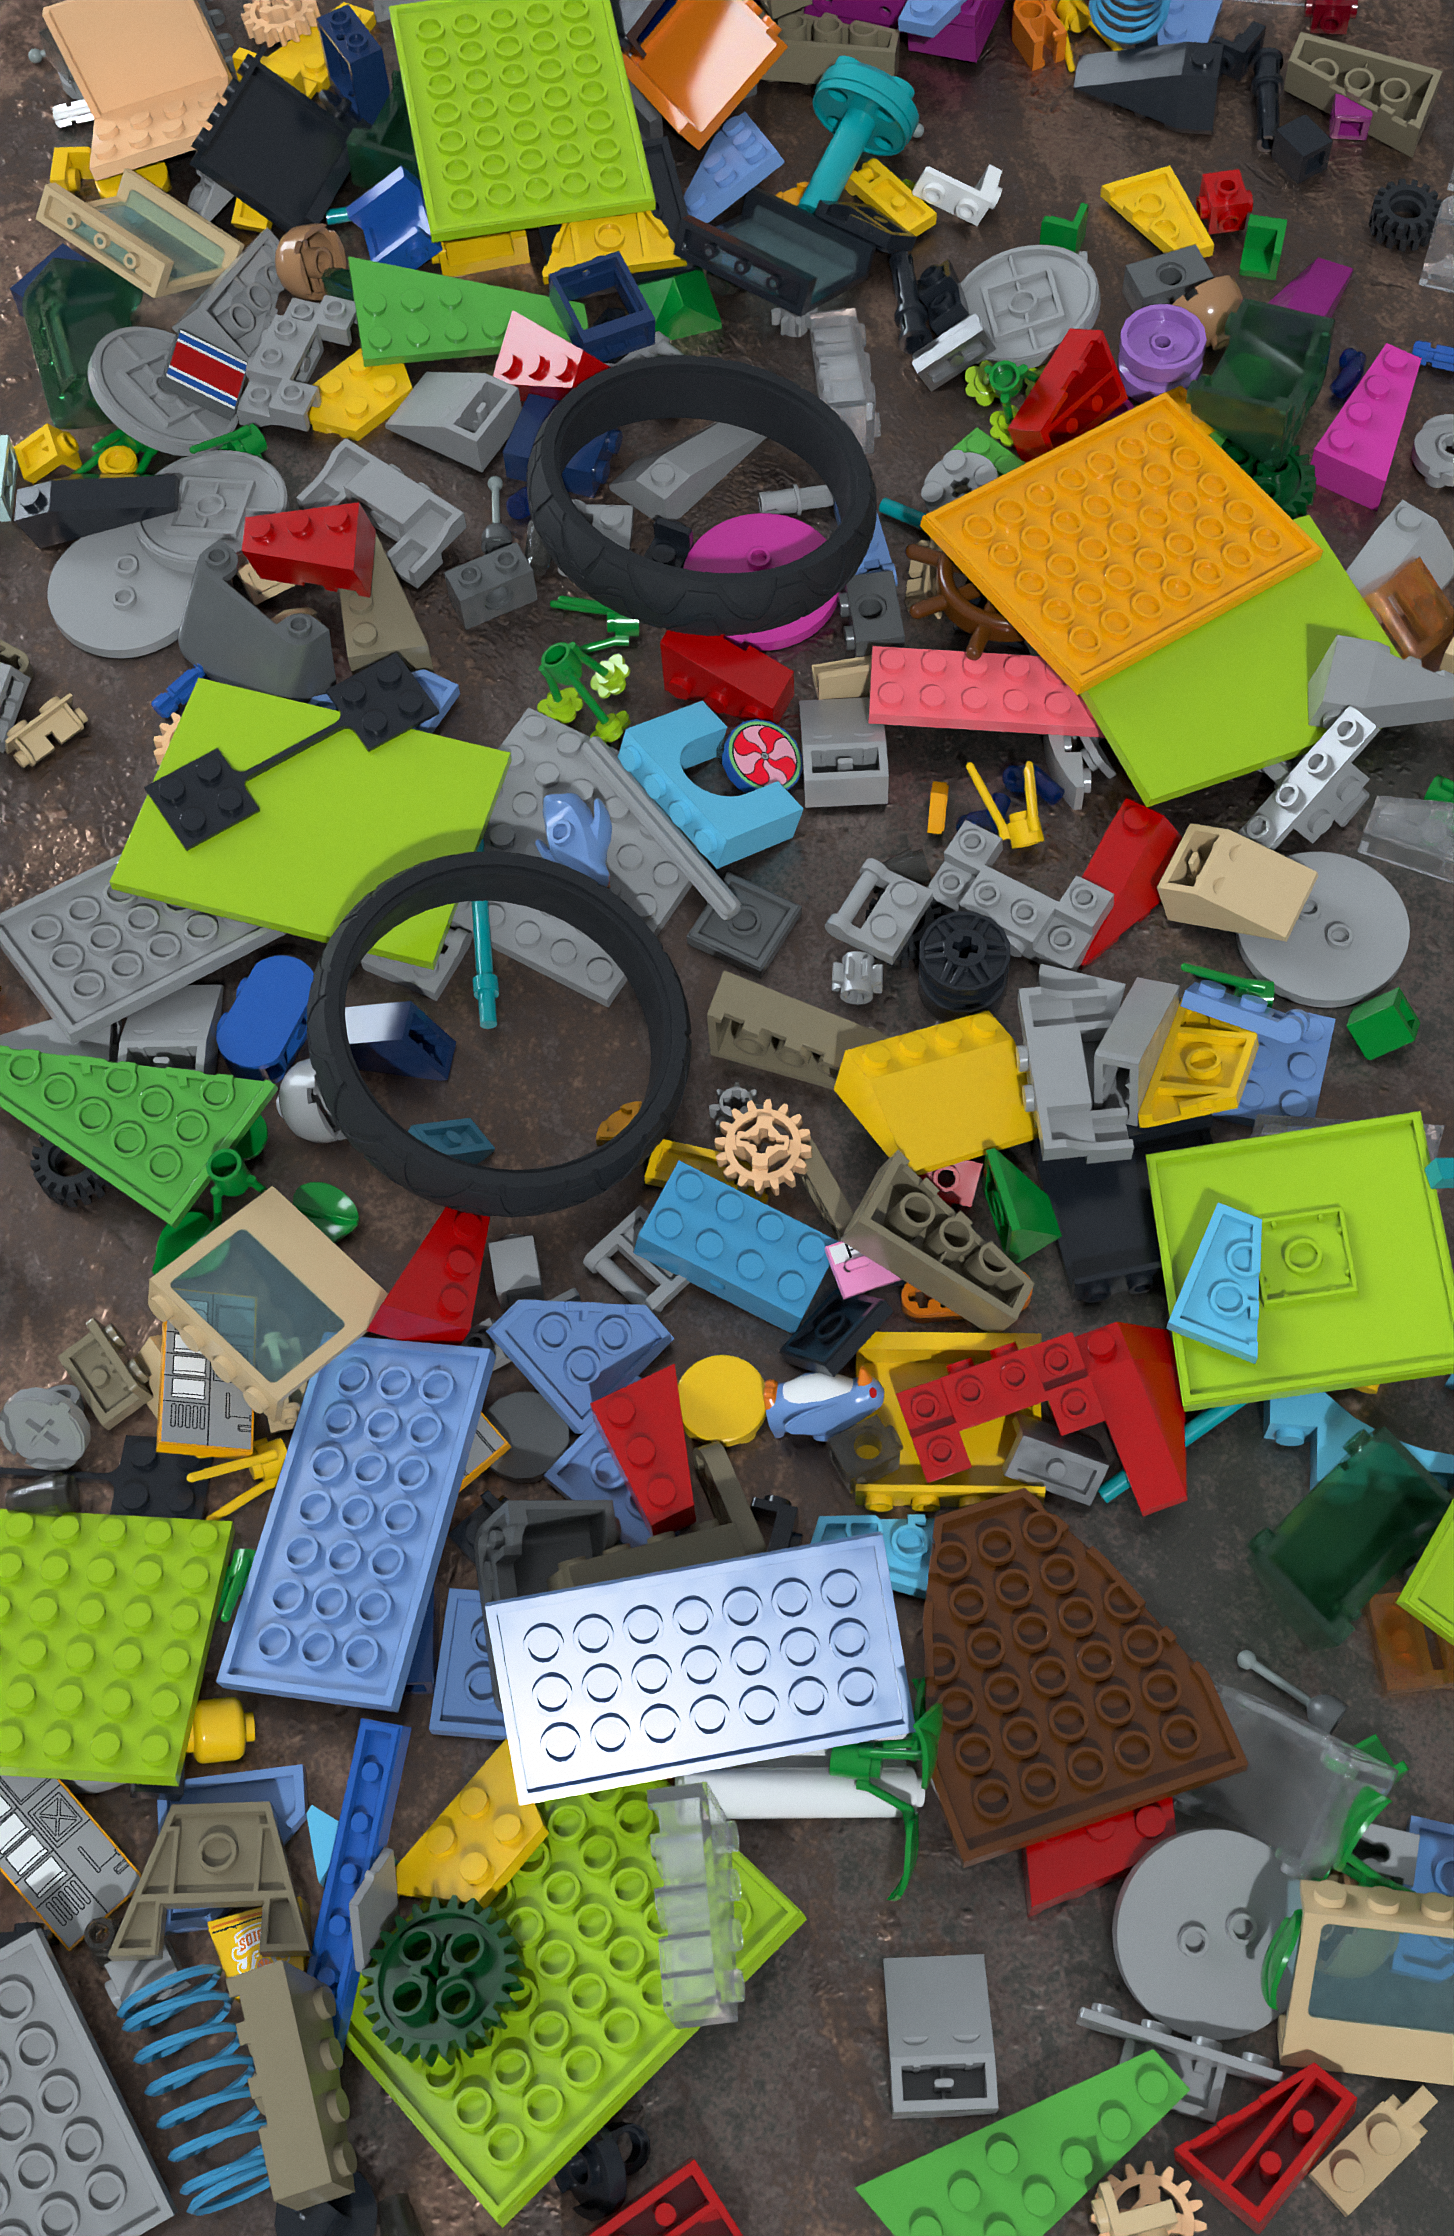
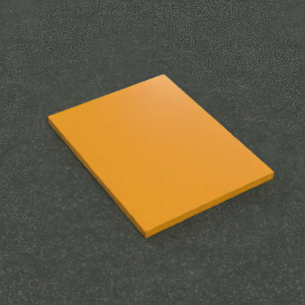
M1166 392L922 516L920 527L1077 696L1319 561L1323 550Z

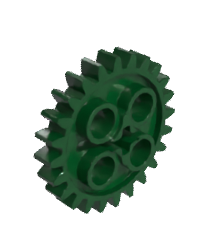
M1255 432L1251 433L1249 440H1243L1239 434H1235L1234 443H1229L1227 440L1224 441L1221 448L1292 519H1296L1297 515H1307V505H1313L1317 477H1315V465H1309V455H1299V445L1287 449L1286 438L1273 443L1272 434H1268L1263 440H1258ZM1258 464V466H1257V476H1254V477H1253L1254 469H1255L1256 465Z
M457 1895L451 1896L447 1908L444 1907L437 1897H432L430 1911L426 1913L416 1903L413 1904V1919L409 1922L399 1915L395 1916L394 1919L398 1931L394 1935L386 1931L379 1933L386 1946L383 1950H370L369 1955L377 1962L376 1967L364 1969L361 1973L369 1983L373 1984L360 1991V1996L368 2004H371L363 2011V2014L374 2024L371 2029L372 2032L381 2041L385 2040L384 2044L392 2053L396 2055L401 2051V2054L410 2063H414L420 2055L421 2059L429 2067H433L440 2053L449 2065H454L456 2050L460 2048L469 2058L474 2057V2041L480 2039L484 2044L490 2046L493 2043L488 2030L492 2026L503 2030L507 2029L508 2026L500 2015L503 2010L517 2011L519 2008L509 1996L510 1992H518L525 1988V1985L518 1976L513 1975L525 1969L526 1966L522 1959L515 1955L522 1947L514 1936H510L513 1931L504 1919L499 1920L498 1914L492 1907L488 1906L483 1910L482 1906L474 1898H471L464 1907V1904ZM431 1947L429 1954L425 1958L416 1961L418 1954L423 1949ZM480 1948L473 1960L463 1963L470 1951ZM422 1996L417 2007L406 2012L408 2004L416 1997ZM470 1998L468 2006L462 2012L454 2014L456 2006L464 1999Z

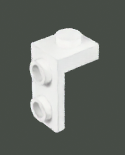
M989 164L976 186L972 188L927 166L915 184L912 194L978 226L989 208L993 210L1000 198L1002 188L998 186L1002 170Z

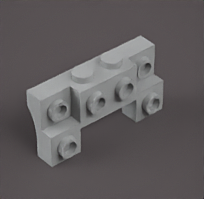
M324 295L320 304L292 298L284 315H275L269 328H266L262 333L258 350L247 362L246 376L250 381L236 409L240 425L253 423L257 428L268 425H280L308 432L310 422L307 413L311 406L319 408L322 403L318 386L307 384L324 352L322 340L350 346L352 342L350 327L352 323L357 324L354 301Z
M347 438L333 449L319 475L296 497L299 510L359 502L373 527L397 541L386 553L394 573L417 589L443 563L441 553L467 528L464 512L435 495L426 484L416 483L405 476L396 465L386 464Z
M965 820L944 851L943 864L927 886L928 889L933 890V897L937 900L936 908H941L942 915L955 911H974L990 917L1004 929L1010 942V955L1015 957L1023 955L1040 965L1045 964L1076 972L1082 964L1096 933L1114 906V893L1076 875L1058 902L991 868L1003 851L1002 838Z
M1044 987L1021 988L1018 991L1017 1003L1023 1034V1045L1016 1046L1017 1067L1019 1072H1026L1028 1085L1022 1086L1023 1105L1025 1112H1033L1035 1128H1038L1043 1161L1085 1157L1086 1164L1132 1158L1134 1145L1133 1139H1129L1127 1132V1107L1091 1111L1092 1098L1082 1042L1102 1040L1112 1023L1107 1018L1105 1007L1107 999L1106 988L1060 991Z

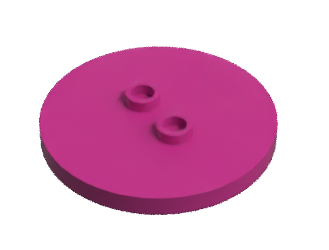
M771 513L742 515L714 526L701 536L688 553L683 569L711 573H742L771 569L804 557L827 540L811 526L788 516ZM840 591L819 609L788 625L768 631L724 636L723 638L743 650H747L750 645L759 651H771L800 643L815 634L830 619L838 604V594Z

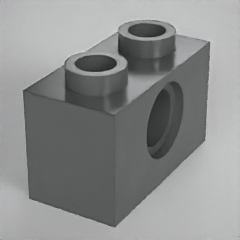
M1195 244L1126 265L1122 293L1134 313L1136 310L1149 305H1172L1183 295L1188 301L1198 294L1195 289L1196 286L1213 279L1214 276Z
M517 542L444 572L449 600L466 630L538 600L533 569Z
M893 570L854 575L846 584L845 593L838 594L840 617H848L849 626H844L846 650H853L856 658L872 655V646L904 648L905 634Z

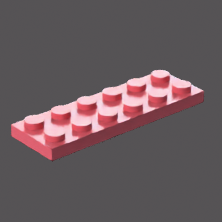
M872 646L868 724L1105 738L1081 695L1077 696L1041 656L982 653L980 659L973 661L966 657V652Z

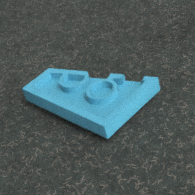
M1219 1202L1217 1203L1166 1329L1256 1364L1258 1357L1257 1326L1259 1318L1258 1295L1262 1219Z
M908 1514L907 1519H879L876 1515L819 1516L810 1544L881 1531L884 1538L892 1590L926 1599L935 1518H926L925 1514Z

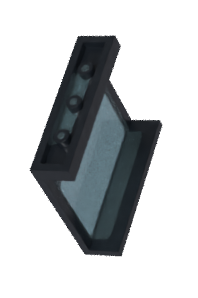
M755 186L746 193L742 214L717 227L691 215L681 218L674 255L801 317L867 280L877 245Z

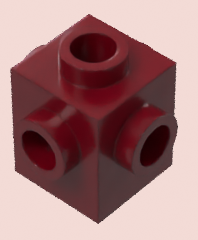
M1305 0L1304 17H1310V33L1346 34L1349 19L1356 18L1358 0Z

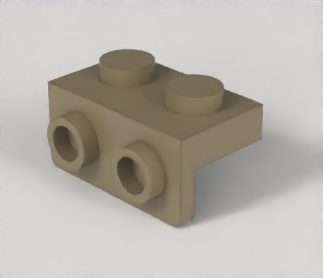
M92 1317L86 1322L91 1332L57 1357L101 1425L110 1430L154 1397L145 1385L150 1380L145 1369L135 1358L129 1361L122 1348L127 1343L121 1333L112 1323L105 1327Z

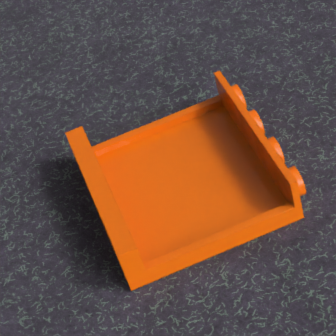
M678 0L640 45L647 54L644 58L634 53L631 57L622 53L627 78L672 127L698 150L702 148L788 48L778 37L782 29L767 14L761 19L759 16L763 10L753 0Z

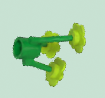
M985 360L981 362L979 367L971 366L966 370L965 380L968 385L965 388L967 396L975 397L976 402L984 407L992 404L994 397L1000 398L1003 411H996L990 416V424L992 426L990 435L993 439H1000L1004 446H1014L1008 427L1016 416L1018 408L1011 405V397L1016 396L1020 392L1023 384L1022 379L1024 378L1026 384L1029 385L1026 389V396H1028L1048 363L1038 366V368L1028 369V366L1025 364L1017 367L1011 361L1003 360L993 366L990 361Z
M559 642L550 646L542 655V664L538 668L545 677L550 692L547 694V699H543L538 703V712L561 723H569L575 719L576 711L583 707V699L599 720L595 726L596 730L590 737H600L605 743L617 740L623 734L624 729L631 723L628 713L621 711L617 714L610 713L606 715L579 679L582 676V663H584L596 672L591 679L590 685L593 690L598 692L601 698L606 699L611 693L618 695L625 689V678L630 674V667L625 664L624 657L620 654H615L608 662L604 660L598 663L582 652L575 642L569 644ZM557 683H561L565 686L572 685L574 688L568 687L563 690H559Z

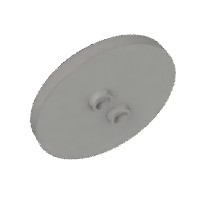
M1029 245L1004 251L978 265L960 283L970 314L960 322L976 313L997 348L976 362L979 365L985 360L990 361L993 366L1003 360L1011 361L1017 367L1025 364L1028 366V369L1044 365L1050 361L1070 328L1092 329L1100 311L1101 294L1094 270L1080 255L1057 246Z
M134 326L120 328L104 336L97 344L89 360L88 382L96 402L118 428L138 442L172 455L201 456L209 451L218 450L223 446L220 445L195 454L189 451V448L193 445L233 432L239 420L236 412L231 421L159 386L175 334L156 328Z
M209 451L201 456L181 458L156 473L155 475H176L180 480L178 511L135 522L133 527L145 553L154 561L167 568L194 573L199 555L219 539L235 551L238 556L239 565L248 562L242 552L245 517L289 512L290 500L283 478L265 460L239 451Z
M133 524L81 537L62 554L53 568L48 583V604L61 633L78 648L102 657H138L158 651L178 639V632L194 573L167 568L150 558L142 549Z
M1304 852L1287 856L1317 871L1318 878L1287 942L1235 932L1238 949L1246 966L1257 979L1273 981L1274 993L1290 1001L1307 1006L1322 1008L1342 1007L1361 1002L1375 995L1389 984L1397 974L1408 949L1410 939L1409 918L1398 892L1375 869L1345 855L1331 852Z
M1197 1828L1183 1831L1162 1840L1139 1859L1126 1877L1119 1892L1113 1915L1112 1937L1116 1962L1126 1986L1137 2002L1150 2015L1173 2030L1191 2037L1196 2035L1212 2040L1233 2039L1251 2034L1267 2026L1288 2008L1299 1936L1278 1985L1276 1994L1278 2011L1270 2008L1265 2002L1261 1991L1260 1975L1265 1953L1285 1916L1291 1917L1296 1909H1302L1299 1890L1300 1880L1294 1870L1276 1851L1261 1841L1237 1831L1223 1828Z

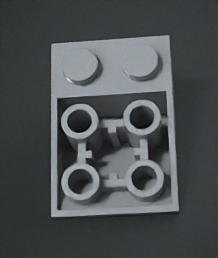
M426 372L386 422L385 428L483 472L509 438L522 410L519 389L486 373Z
M870 697L799 701L805 808L888 804L889 773L884 724H868Z
M187 985L129 1015L120 1038L117 1062H133L142 1066L165 1069L166 1067L180 1068L216 1075L218 1058L216 1029L221 1018L223 985Z
M984 1954L883 1958L892 2119L996 2115L999 2109Z

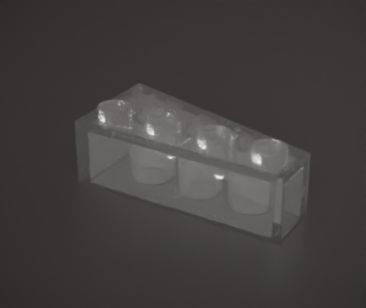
M855 308L811 312L810 343L818 396L840 416L841 420L845 421L858 439L864 453H874V437L881 436L879 413H875L876 393L874 382L871 383L870 355L865 353L863 348L866 347L864 323L858 324Z

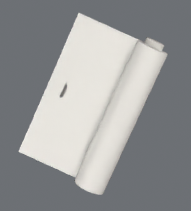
M906 1734L875 1739V1741L903 1739ZM832 1748L675 1777V1804L680 1820L903 1817L899 1809L871 1793L856 1790L857 1780L830 1776L829 1768ZM884 1759L881 1778L871 1777L870 1782L910 1804L917 1811V1807H922L925 1800V1789L921 1788L922 1777H917L914 1769L906 1766L905 1759Z

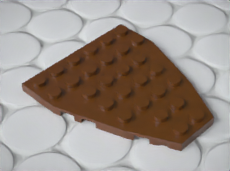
M1025 1487L936 1516L934 1521L926 1601L923 1613L926 1712L936 1703L943 1704V1725L938 1742L937 1762L930 1782L963 1868L1247 1771L1249 1765L1208 1671L1199 1661L1194 1663L1176 1643L1177 1637L1167 1625L1164 1628L1145 1608L1146 1602L1111 1562L1094 1546L1088 1548L1069 1531V1525L1056 1514L1047 1512L1043 1508L1041 1501Z

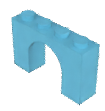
M700 701L627 728L617 758L620 760L623 768L634 776L646 790L647 794L668 814L673 823L696 845L699 852L705 855L718 869L793 838L804 808L778 781L744 795L720 796L701 789L685 775L684 769L718 756L727 730V726L704 701Z

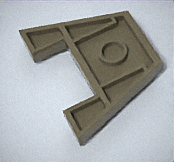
M271 1802L172 1804L108 1957L112 1961L162 1960L167 1909L263 1906L259 1953L262 1957L313 1956L275 1810Z

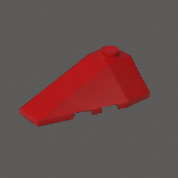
M1128 798L1124 800L1107 828L1082 876L1083 879L1114 893V906L1090 944L1079 967L1081 970L1119 940V936L1137 921L1140 923L1150 915V910L1161 902L1157 886L1183 838L1164 815Z
M1116 1321L1074 1337L1106 1418L1105 1424L1142 1516L1187 1501L1186 1413L1182 1403L1174 1344L1168 1330Z

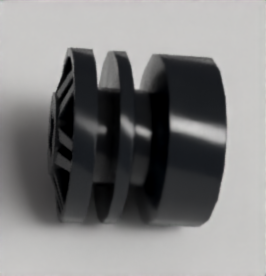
M974 911L952 912L939 917L926 928L920 941L918 995L924 1007L933 1016L948 1022L988 1010L993 1015L1000 1009L1007 992L1010 965V942L1004 929L990 917Z

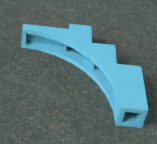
M1325 1392L1264 1401V1439H1276V1443L1284 1446H1299L1304 1442H1310V1496H1323V1500L1329 1503H1348L1352 1499H1358L1365 1486V1482H1371V1486L1377 1489H1395L1400 1485L1418 1486L1420 1491L1426 1493H1442L1454 1487V1455L1423 1450L1390 1438L1353 1417Z

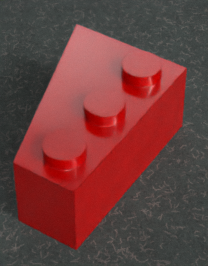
M1172 1797L1021 1848L1028 1917L1041 1913L1044 1909L1066 1900H1072L1085 1895L1086 1892L1110 1882L1126 1878L1145 1853L1162 1840L1177 1834Z
M1313 2062L1258 2096L1256 2101L1233 2115L1229 2114L1216 2122V2125L1206 2132L1174 2148L1175 2163L1256 2234L1260 2235L1353 2116L1356 2110L1357 2097Z
M691 2156L582 2236L743 2235L698 2163Z

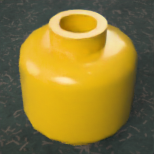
M236 1697L199 1700L195 1710L186 1753H193L196 1761L202 1764L240 1759L244 1755L246 1742L255 1741L253 1712L244 1713L242 1703Z

